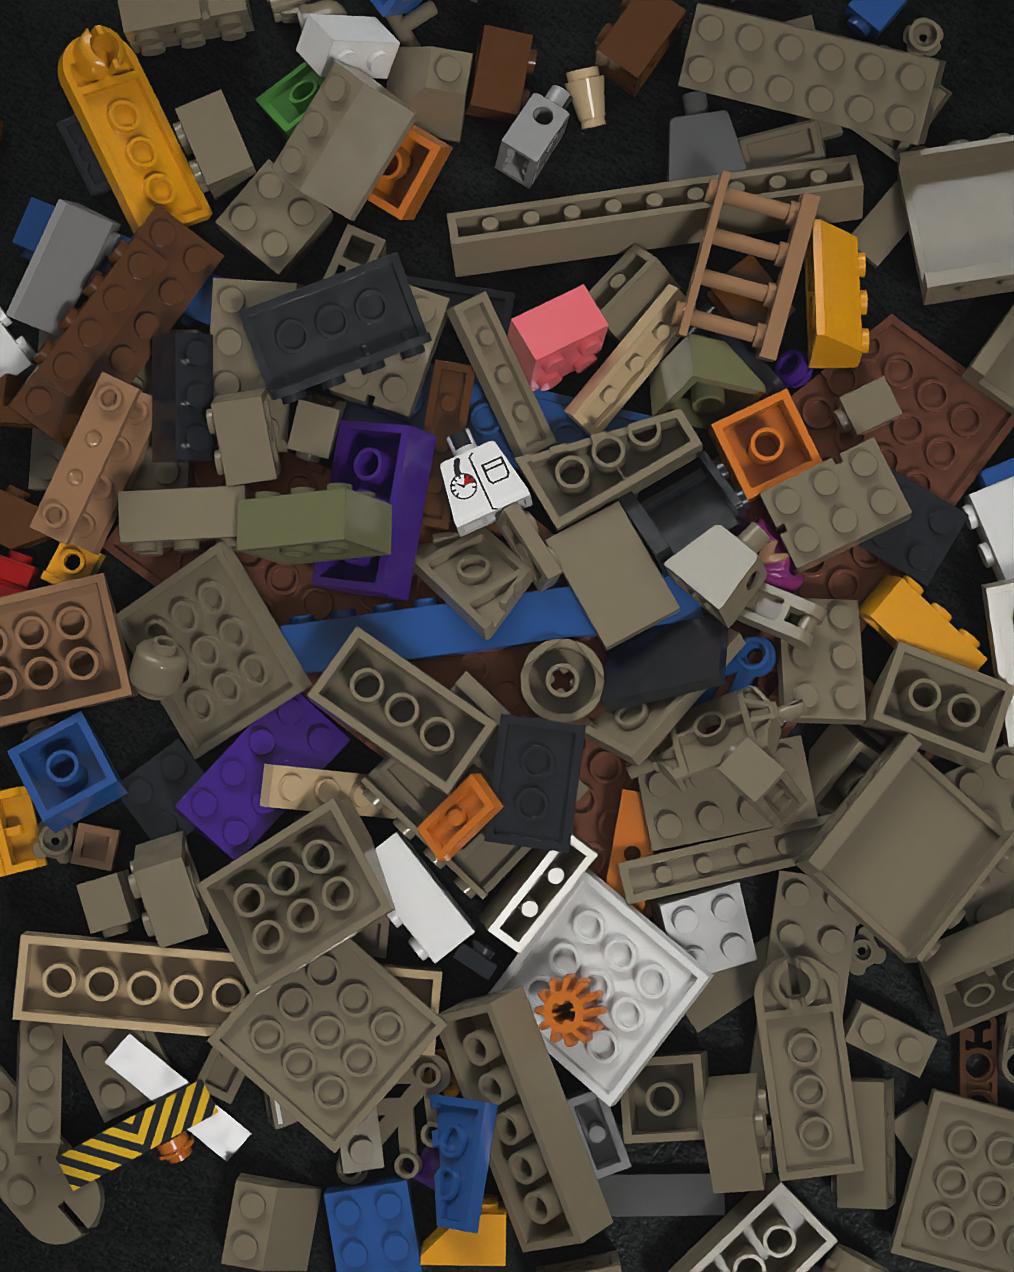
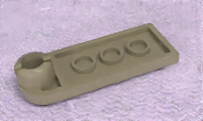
M795 956L800 993L792 994L787 957L777 959L766 966L760 973L755 985L754 1000L780 1181L864 1171L836 979L830 969L819 960L808 956Z
M0 1065V1198L28 1231L40 1241L59 1245L78 1240L85 1234L90 1233L89 1228L97 1227L100 1222L105 1202L101 1181L97 1178L75 1191L72 1190L56 1159L61 1154L73 1149L62 1135H60V1146L57 1156H14L16 1082ZM64 1201L84 1223L83 1226H77L64 1211Z

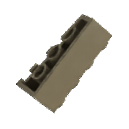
M677 409L630 423L627 427L593 434L590 435V438L577 442L563 443L550 447V450L516 457L515 460L519 471L558 534L618 502L617 499L632 491L636 494L698 457L697 454L702 452V442L683 411Z

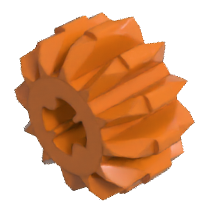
M570 973L566 974L563 980L559 977L550 979L548 982L549 989L539 991L537 995L545 1005L535 1007L533 1012L538 1015H544L545 1021L539 1024L538 1029L543 1031L551 1028L550 1041L556 1043L563 1039L567 1047H573L577 1045L579 1040L584 1044L592 1041V1031L597 1032L603 1029L604 1024L597 1016L607 1013L608 1008L603 1005H597L596 1000L602 997L603 991L599 989L590 992L592 979L586 977L578 982L576 974ZM567 1003L573 1004L574 1008L566 1009ZM575 1011V1017L571 1018L568 1012Z

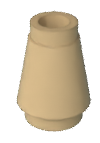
M598 66L566 73L568 83L564 85L573 98L571 102L578 120L581 122L582 129L606 124L604 117V75L600 76Z

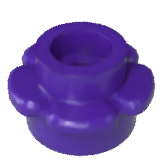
M795 349L782 354L775 365V374L781 379L786 388L790 386L797 388L805 385L813 373V368H808V354Z

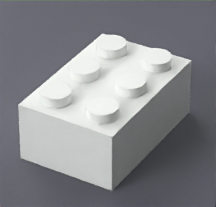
M400 830L375 849L395 906V910L387 914V916L397 928L402 924L406 926L413 935L408 942L423 961L430 957L434 963L438 962L475 932L476 926Z

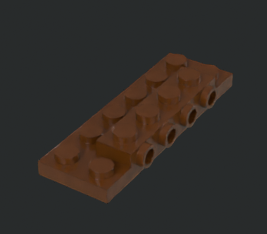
M158 204L154 206L127 243L121 239L109 254L107 259L112 262V265L104 276L97 272L86 285L82 293L87 296V299L79 310L72 306L61 319L58 327L63 331L56 341L51 343L47 340L33 358V361L38 365L7 407L66 449L101 373L104 372L131 384L152 356V336L167 334L224 255Z

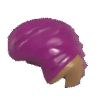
M758 517L756 524L770 537V541L757 553L767 571L764 583L786 592L794 593L802 585L803 576H796V571L790 561V555L786 553L780 541V536L767 525L763 518Z

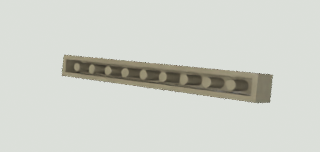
M856 155L732 172L727 186L790 204L791 200L798 202L799 196L804 192L820 196L815 219H821L827 223L862 219L864 184ZM719 175L448 213L447 220L455 276L462 277L626 253L634 243L644 250L701 242L711 204L704 203L705 194L710 178L718 180ZM722 204L716 228L746 236L787 230L791 226L785 225V220Z

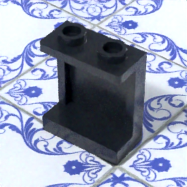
M705 450L697 454L701 465L698 470L640 503L632 491L617 499L652 560L665 578L669 576V573L664 563L714 525H722L734 536L740 535L750 525L746 511L751 509V505L740 487L732 489L729 485L731 481L730 475L719 459L713 462Z

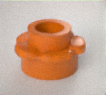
M185 1130L156 1146L159 1151L157 1154L158 1159L169 1160L172 1164L184 1160L192 1153L193 1135L188 1134Z

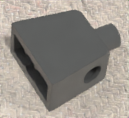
M695 91L682 95L685 116L671 118L668 125L667 182L719 175L723 170L731 173L746 171V164L728 111L709 112L705 92Z

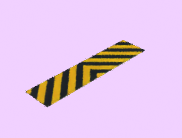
M201 1079L61 1154L56 1159L72 1190L75 1191L219 1113Z

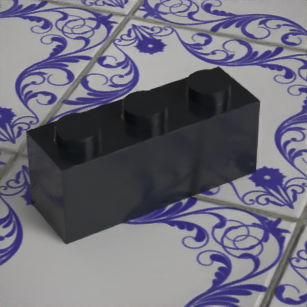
M172 332L152 336V462L192 464L214 461L213 434L209 432L206 410L211 409V402L213 401V334Z

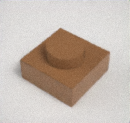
M79 822L70 863L113 871L121 830Z

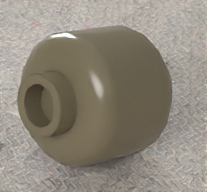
M159 635L143 640L136 646L129 670V679L141 696L152 700L165 699L167 696L174 695L180 690L187 668L188 656L171 637Z

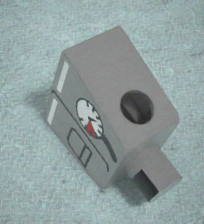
M553 85L545 97L538 93H534L501 141L495 165L497 170L525 187L531 188L565 132L570 115L566 109L573 100L568 91L560 86Z

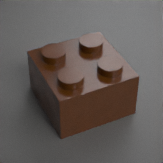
M623 0L618 9L621 13L615 25L613 26L608 22L594 42L597 45L593 52L596 55L595 66H598L599 73L633 97L638 93L682 30L686 10L672 0Z

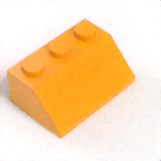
M815 219L804 256L808 368H858L862 353L869 352V329L862 328L861 315L867 314L868 297L867 290H860L859 277H865V252H858V237L821 219Z

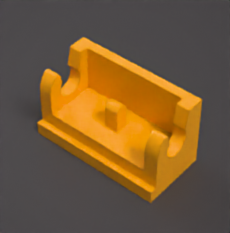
M21 786L0 791V877L48 865L46 857L38 859L32 851L33 845L38 842L40 832L38 831V821L33 801L26 787Z

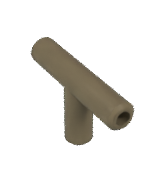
M427 0L404 16L401 14L385 18L402 47H421L412 30L436 15L438 9L432 0Z

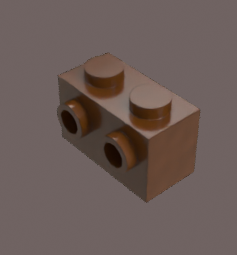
M484 25L478 35L464 114L513 124L529 101L530 89H525L524 84L526 73H533L537 57V50L531 49L533 35Z

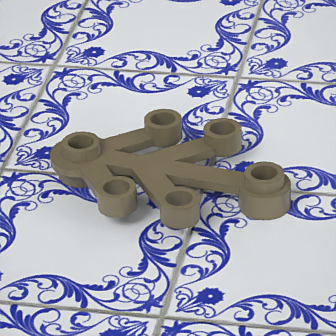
M436 1053L435 1056L421 1055L396 1084H411L401 1097L383 1098L377 1105L378 1115H385L379 1122L382 1145L398 1127L400 1156L395 1160L394 1168L396 1173L404 1179L416 1176L422 1169V1160L417 1154L414 1107L423 1097L427 1124L421 1130V1139L426 1146L435 1148L428 1134L430 1127L438 1128L437 1109H431L430 1094L441 1095V1092L449 1086L452 1079V1070L449 1062L443 1056ZM426 1067L435 1070L436 1079L434 1082H429L425 1079L424 1070ZM339 1158L336 1163V1171L339 1178L347 1184L362 1182L369 1177L372 1169L359 1171L356 1175L343 1174ZM404 1158H409L414 1162L415 1168L413 1172L404 1170L402 1166Z

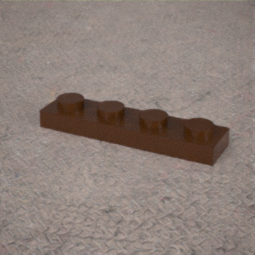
M435 359L423 431L437 437L421 523L423 527L449 531L452 510L440 464L454 457L446 439L451 434L467 427L475 380V372L472 365Z

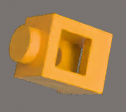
M60 542L46 571H43L40 578L51 584H58L95 575L106 555L102 553L96 555L75 544L70 543L66 545ZM71 555H78L80 558V565L75 570H70L66 564L68 557Z

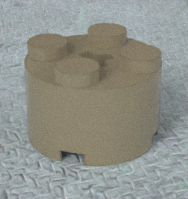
M551 639L538 645L526 658L520 676V688L523 699L536 716L541 719L570 723L585 718L595 709L601 699L605 682L604 670L597 655L585 644L571 639ZM558 671L561 675H566L567 673L572 675L573 678L569 682L570 691L565 692L562 688L555 691L551 687L555 682L553 676L555 672Z

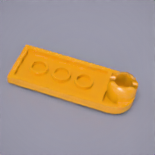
M96 25L91 32L88 28L85 29L82 35L74 39L60 56L58 78L133 234H135L157 204L186 227L208 220L213 215V212L196 181L192 169L134 51L110 28Z

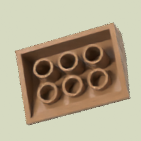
M105 573L0 597V728L138 695L129 679L131 661Z

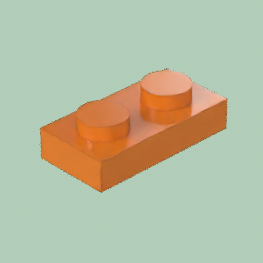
M481 773L470 774L417 827V830L439 861H449L504 806Z

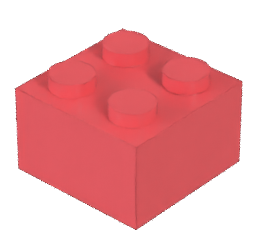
M583 284L512 318L507 337L532 391L539 388L541 391H546L560 383L563 376L573 371L583 373L597 364L609 325Z

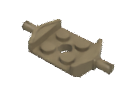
M750 685L691 707L639 767L629 762L625 763L628 774L633 780L654 770L656 772L661 771L681 792H685L688 790L686 778L719 767L722 764L721 758L725 751L736 742L741 743L747 736L774 759L782 732L781 726L784 725V722L808 715V709L803 697L778 707L775 701L770 702L756 686ZM720 725L715 732L705 734L706 729L710 726Z

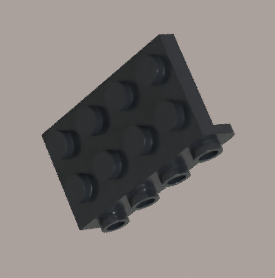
M397 252L237 311L270 400L274 401L281 398L283 405L307 397L304 389L319 383L323 390L346 382L344 374L360 368L362 375L384 368L386 367L384 359L398 353L402 360L425 352L423 344L432 341L430 333L426 331Z

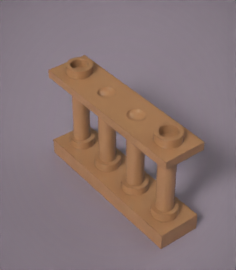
M723 170L719 174L718 180L710 178L704 203L711 204L685 301L677 300L671 325L677 326L675 336L680 338L686 337L689 326L752 342L751 347L758 348L755 358L773 362L776 361L821 197L804 192L799 196L798 202L791 200L790 204L729 188L727 186L731 172ZM722 204L785 220V225L791 226L787 243L780 241L779 245L716 228ZM711 245L774 261L773 265L780 267L776 283L769 282L768 285L705 269ZM700 285L762 301V306L769 308L765 324L758 322L757 326L695 310L694 307Z
M101 373L29 526L30 528L66 545L72 543L93 554L99 555L119 513L118 492L129 491L151 445L152 396L109 374Z

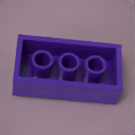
M340 420L329 484H351L353 491L372 492L376 494V499L392 504L391 555L315 562L311 584L340 593L408 601L437 436L410 425Z
M299 694L266 716L250 724L175 805L174 811L227 860L233 862L249 852L288 810L260 806L264 764L324 770L346 747L350 739L307 699Z

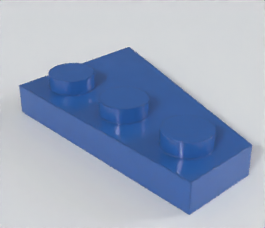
M430 1094L431 1109H437L438 1129L432 1131L433 1147L439 1148L440 1168L434 1175L437 1226L478 1233L498 1104Z

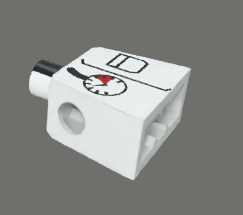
M469 429L459 430L446 439L454 457L442 462L440 468L454 522L460 537L497 521L503 509L515 502H518L522 509L533 505L528 488L494 441L477 446Z

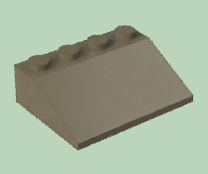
M332 798L196 885L252 996H257L395 910L369 832L352 801Z

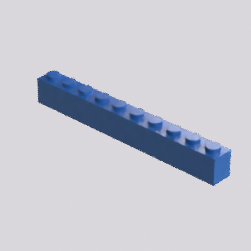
M661 574L680 606V612L648 629L703 616L702 606L674 584L670 575L665 578ZM556 581L553 586L541 593L539 591L525 592L494 635L486 641L447 603L439 604L438 598L413 601L414 608L401 610L397 609V603L372 606V614L356 616L355 609L333 611L329 620L315 621L314 615L295 616L289 618L290 625L280 626L283 636L307 676L323 674L356 626L408 662L536 645L551 639L573 640L597 636L570 587H563L562 581Z

